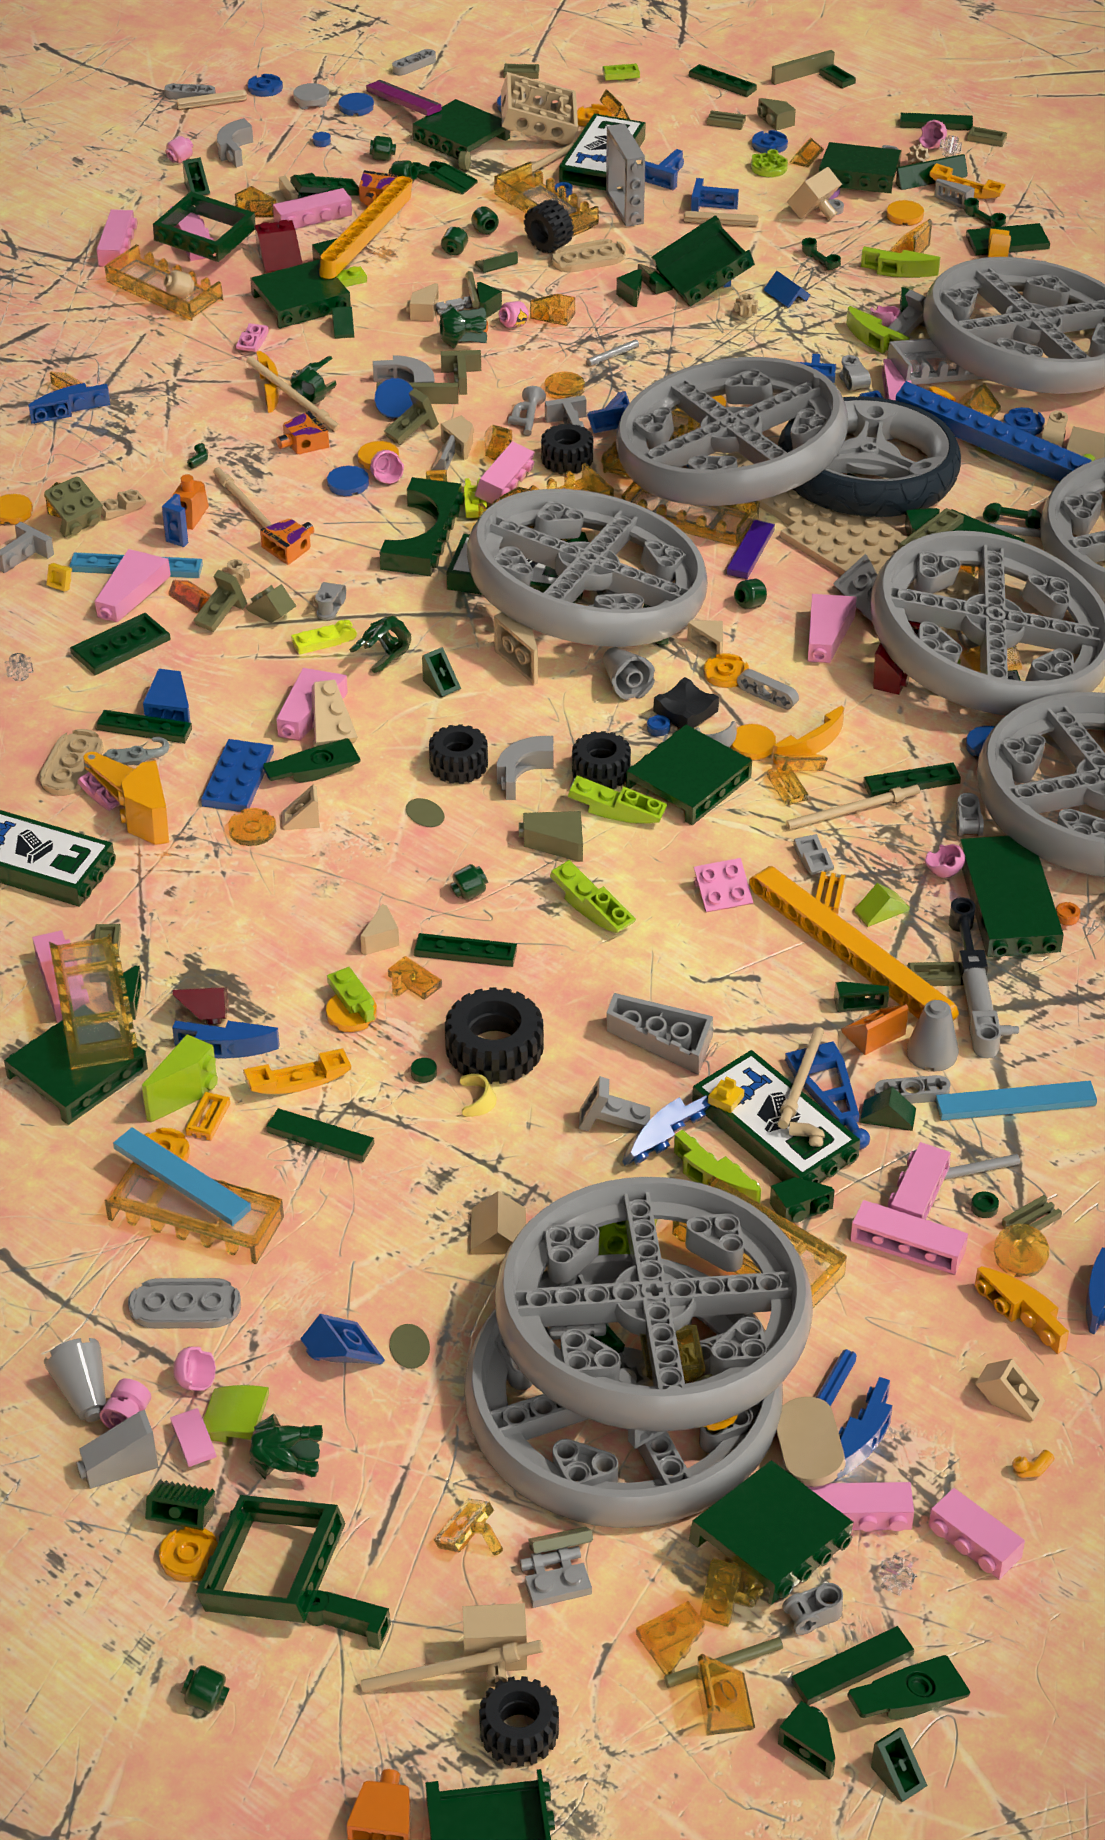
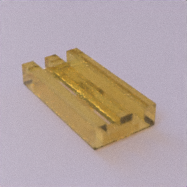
M786 765L784 770L778 767L776 772H773L772 769L767 771V777L786 806L808 800L806 789L790 765ZM779 777L781 778L782 782L784 783L785 788L783 787V785H782L781 782L779 781V779H778ZM787 791L790 792L793 798H790Z

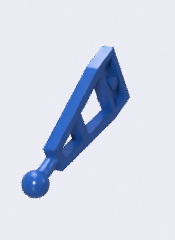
M834 1041L820 1044L808 1074L836 1068L841 1087L822 1091L808 1075L803 1088L825 1111L843 1126L846 1125L848 1130L860 1139L859 1149H864L870 1143V1135L865 1129L859 1128L857 1124L859 1122V1111L844 1058ZM807 1048L785 1053V1061L794 1078H796ZM845 1099L848 1111L842 1113L833 1102Z

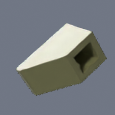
M759 98L758 116L777 131L795 126L796 109L788 102Z
M280 584L276 588H273L271 585L251 598L252 603L246 609L272 623L295 608L296 604L283 585Z

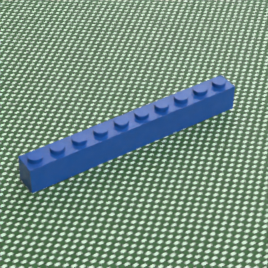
M905 381L896 394V401L919 407L938 417L951 429L955 437L1059 482L1075 469L1092 462L1091 459Z

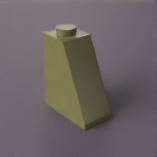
M581 811L523 813V823H519V837H524V847L583 862Z

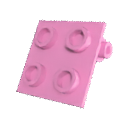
M741 858L694 867L696 875L694 877V885L700 889L706 912L753 904Z

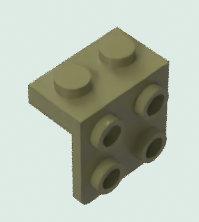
M78 476L44 492L46 500L62 518L60 532L64 537L78 534L82 529L95 526L101 520L103 505Z

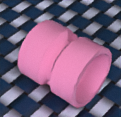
M126 1378L119 1380L111 1394V1398L107 1400L99 1414L101 1421L106 1427L112 1429L139 1411L145 1410L151 1400V1393L143 1384L136 1380Z

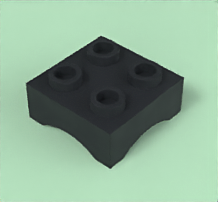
M686 677L682 678L667 693L658 694L654 697L653 712L667 717L672 724L680 729L686 724L695 728L717 713L719 709L718 696L703 692Z

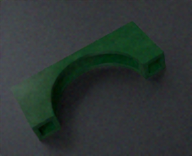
M411 478L407 487V507L422 510L430 514L437 522L430 530L413 538L403 540L385 539L379 552L380 570L423 576L432 575L434 568L438 567L439 556L443 555L444 543H448L449 531L454 528L455 517L458 518L460 505L464 504L465 493L462 492L461 483Z

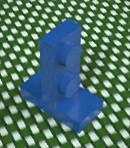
M674 150L659 165L645 161V182L675 190L677 188L678 171L684 165L683 150Z
M696 178L691 197V211L699 212L700 206L737 210L739 189L704 186V178Z
M626 391L618 392L604 409L590 411L587 414L593 433L618 429L619 421L630 403Z

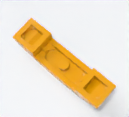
M937 163L930 171V176L935 181L942 179L975 188L974 198L979 199L1000 197L1006 184L990 179L984 185L952 175L953 168Z
M256 351L257 361L278 376L277 368L269 356L262 351ZM259 373L260 379H266L265 376ZM269 380L270 384H264L265 401L268 413H272L279 402L280 391L279 387Z
M841 705L825 714L823 725L799 739L789 735L774 744L773 763L778 765L796 762L808 758L830 745L843 727L844 707Z
M341 1048L318 1053V1061L277 1070H271L269 1064L243 1069V1073L251 1091L264 1094H285L307 1090L328 1083L350 1071L351 1064L344 1049Z

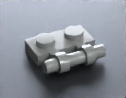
M579 1546L561 1548L555 1552L542 1555L541 1553H533L529 1558L520 1559L522 1572L533 1569L535 1573L525 1576V1584L533 1608L592 1594V1586L584 1563L572 1565L570 1561L581 1558ZM560 1563L561 1568L545 1571L544 1566Z

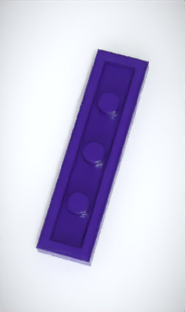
M759 520L753 521L727 568V575L748 579L775 530V524Z

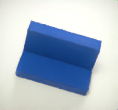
M777 270L764 287L765 292L788 308L791 307L798 296L805 301L811 296Z
M174 494L162 506L166 542L185 547L189 543L185 508L181 507L180 495Z

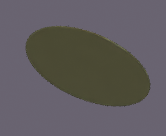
M416 798L409 801L406 805L408 816L419 825L436 827L441 825L445 819L441 807L428 799Z
M403 1324L392 1333L390 1350L393 1358L401 1366L411 1369L418 1368L428 1359L430 1343L427 1335L420 1327L413 1324Z

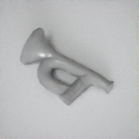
M538 386L524 388L522 391L524 402L516 404L512 410V415L508 418V424L524 426L525 430L523 433L526 436H530L532 433L536 406L542 404L546 399L545 391ZM522 410H527L526 418L520 417Z

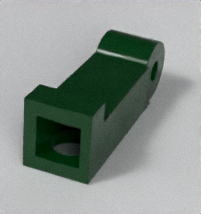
M318 1590L306 1618V1621L312 1626L325 1624L367 1637L368 1646L379 1650L391 1626L389 1608Z

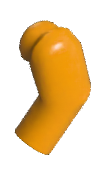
M936 386L929 387V391L956 402V398L946 390Z
M1043 1450L1034 1461H1028L1026 1457L1018 1456L1012 1462L1013 1472L1021 1478L1040 1477L1055 1458L1048 1450Z

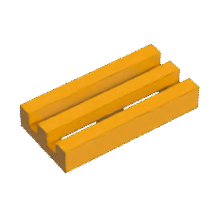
M821 871L816 899L821 902L824 885L829 883L824 905L838 914L846 875L841 874L839 878L836 877V873H831V876H826V872ZM834 884H839L834 907H829Z
M205 1092L186 1127V1135L192 1136L194 1133L196 1138L201 1139L202 1136H206V1140L211 1141L231 1104L230 1097ZM210 1100H213V1102H212L210 1108L207 1110V1112H206V1114H205V1117H204V1119H203V1121H202L200 1127H197V1125H198V1123H199V1121H200V1119H201V1117H202V1115H203V1113H204L206 1107L208 1106Z

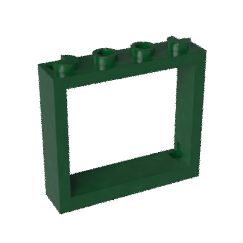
M190 191L153 223L154 241L220 262L255 230V212ZM189 213H194L233 227L217 241H213L175 228L174 226Z
M240 1495L234 1509L230 1511L225 1529L220 1533L219 1542L214 1554L208 1560L205 1574L202 1580L198 1582L199 1587L196 1594L206 1612L305 1623L346 1524L338 1505ZM253 1521L316 1528L287 1598L223 1591Z

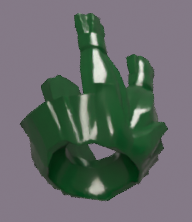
M450 304L440 314L441 339L453 349L458 341L487 343V332H483L487 326L485 308L457 311Z
M327 356L319 362L309 363L303 369L298 370L297 373H292L290 378L291 387L312 404L322 401L326 394L337 385L335 380L325 385L323 378L316 372L332 360V356ZM302 381L313 386V394H307L303 390Z
M391 615L371 623L362 638L349 650L350 652H355L361 646L367 649L379 641L385 650V656L371 668L374 673L384 670L388 663H391L395 658L406 653L411 643V633L404 622ZM388 630L394 632L397 637L391 636Z
M273 1413L254 1427L255 1431L251 1437V1458L249 1463L259 1472L264 1480L274 1469L282 1472H296L311 1478L317 1476L319 1464L315 1460L319 1458L320 1454L317 1442L322 1441V1425L302 1427L281 1426L276 1415Z

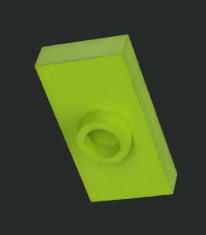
M636 63L602 66L605 81H623L631 78H640V71Z

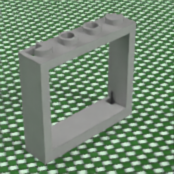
M624 123L607 126L606 194L623 223L628 227L644 224L645 155ZM636 160H641V164H637Z

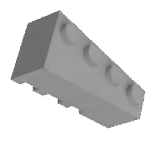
M617 993L613 994L606 1012L608 1032L699 1075L713 1037V1016Z

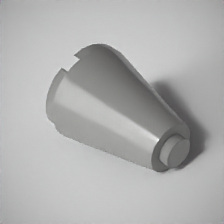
M618 647L609 648L604 653V666L614 691L621 698L630 700L629 698L636 697L638 699L645 696L651 690L655 681L653 678L655 668L649 660Z
M932 1000L925 1005L907 1043V1057L913 1065L925 1070V1067L934 1068L933 1071H943L955 1064L959 1048L950 1006L944 1001Z
M81 1338L69 1340L53 1348L50 1351L51 1357L49 1359L45 1357L44 1364L79 1419L94 1422L100 1419L99 1414L106 1404L101 1347L94 1338H89L90 1342L82 1343Z

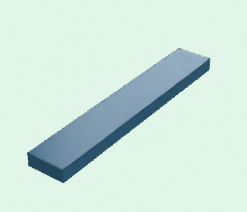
M74 552L70 563L71 572L113 574L124 555ZM163 557L169 559L170 577L200 578L203 567L202 559Z
M1091 1080L936 1095V1105L941 1121L1096 1106L1097 1097Z
M133 1127L113 1142L116 1151L229 1225L234 1226L251 1211V1204Z

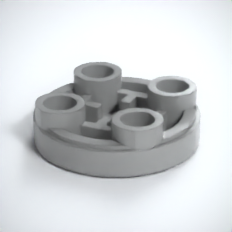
M307 83L296 87L293 91V96L301 109H307L309 106L325 107L329 99V90L321 84Z

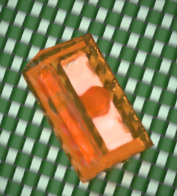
M173 580L169 590L170 597L195 613H199L212 596L189 580Z

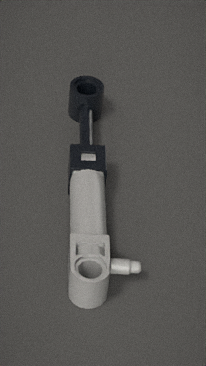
M960 897L951 902L949 926L954 931L961 933L964 950L959 951L958 965L961 985H964L970 1015L969 1030L973 1051L977 1056L988 1059L998 1054L1001 1036L1018 1034L1019 1027L999 1024L997 1011L993 1010L987 980L988 965L985 951L974 950L970 930L974 922L975 904L971 899Z

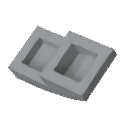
M817 834L794 839L793 846L810 875L821 873V871L828 872L834 870V865L827 848H822Z

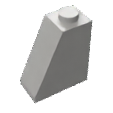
M145 1410L139 1411L79 1448L81 1461L76 1462L80 1478L87 1479L90 1489L158 1468L153 1431Z

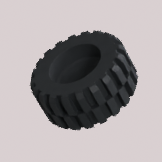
M489 987V990L478 989L473 994L467 993L464 995L461 1001L457 1000L451 1006L452 1009L448 1011L445 1021L446 1055L449 1058L450 1064L455 1069H458V1072L463 1076L480 1074L488 1080L489 1084H492V1082L503 1084L507 1083V1080L512 1079L515 1081L520 1079L522 1074H528L533 1070V1066L535 1067L541 1060L544 1050L542 1013L535 1006V1003L529 998L525 999V995L518 991L513 993L511 989L507 988L497 990V987ZM490 1031H500L511 1036L498 1040H489L478 1035Z

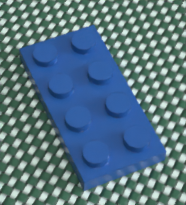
M228 739L201 798L202 806L248 813L265 774L263 764L270 762L274 753L273 745Z

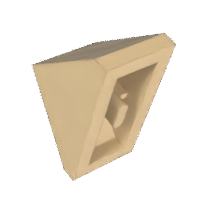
M691 620L688 623L687 640L716 658L717 654L723 653V621Z
M314 784L310 786L281 812L283 829L320 828L317 786Z
M382 904L360 936L361 953L364 955L399 946V929L387 905Z

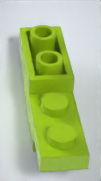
M864 246L862 249L861 267L877 270L878 275L903 278L938 276L941 257L908 250L896 253Z
M852 306L848 307L846 325L861 342L883 354L888 351L890 342L910 340V337L883 326L881 319Z
M578 775L568 794L569 798L589 805V813L628 823H659L667 807V804L624 786L621 792H618Z
M570 860L551 871L550 877L566 893L564 899L598 926L618 933L636 921V918L604 886L598 889Z
M684 1130L674 1135V1153L683 1160L684 1175L693 1182L718 1188L737 1196L755 1208L760 1207V1185L757 1181L749 1178L738 1164L733 1163L726 1156L717 1161L712 1153H708L699 1145V1142L694 1137L689 1136Z

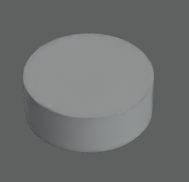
M837 199L828 200L838 212L836 215L843 213L844 203Z

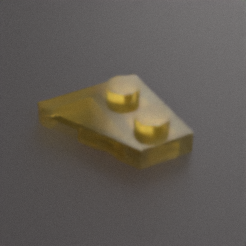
M687 1601L636 1628V1635L664 1675L675 1672V1668L682 1658L685 1659L690 1652L691 1645L704 1632L705 1623L690 1602Z

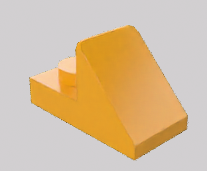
M990 228L988 258L1008 257L1011 241L1009 231Z

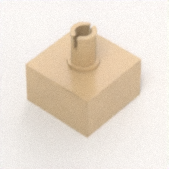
M827 167L806 180L789 198L787 203L800 219L819 208L829 221L838 212L828 202V199L842 183L830 168Z
M525 1603L462 1606L464 1657L501 1649L504 1644L517 1642L518 1645L527 1643ZM527 1656L521 1657L520 1661L508 1664L506 1661L466 1669L465 1673L487 1672V1684L495 1687L496 1675H498V1681L502 1680L505 1683L507 1682L506 1671L527 1670Z

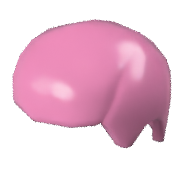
M938 120L928 121L921 128L922 136L919 138V142L922 144V147L935 149L945 143L947 129L942 122Z
M878 305L875 311L873 307L870 308L871 315L881 319L882 325L887 328L901 314L900 309L895 306L882 307Z
M382 450L377 452L371 459L370 470L373 476L380 482L392 484L402 477L404 464L393 451Z
M939 845L938 852L932 853L929 851L927 853L925 863L936 876L949 878L961 870L965 863V854L958 845Z
M201 1347L182 1349L173 1364L174 1377L179 1385L186 1390L204 1391L211 1387L216 1371L212 1353L202 1351Z

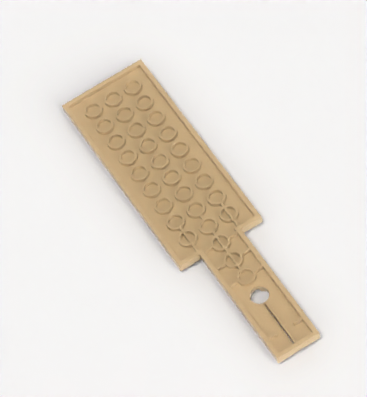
M738 452L726 455L735 457L738 467L753 465L752 462ZM793 489L773 497L752 502L789 525L781 530V539L841 576L865 554L869 557L878 574L885 562L898 550V544L907 538V536L874 516L864 517L832 511L806 500ZM959 568L954 584L933 594L967 601L970 597L979 594L978 579ZM914 580L907 589L914 590ZM940 627L945 633L951 630L949 628Z

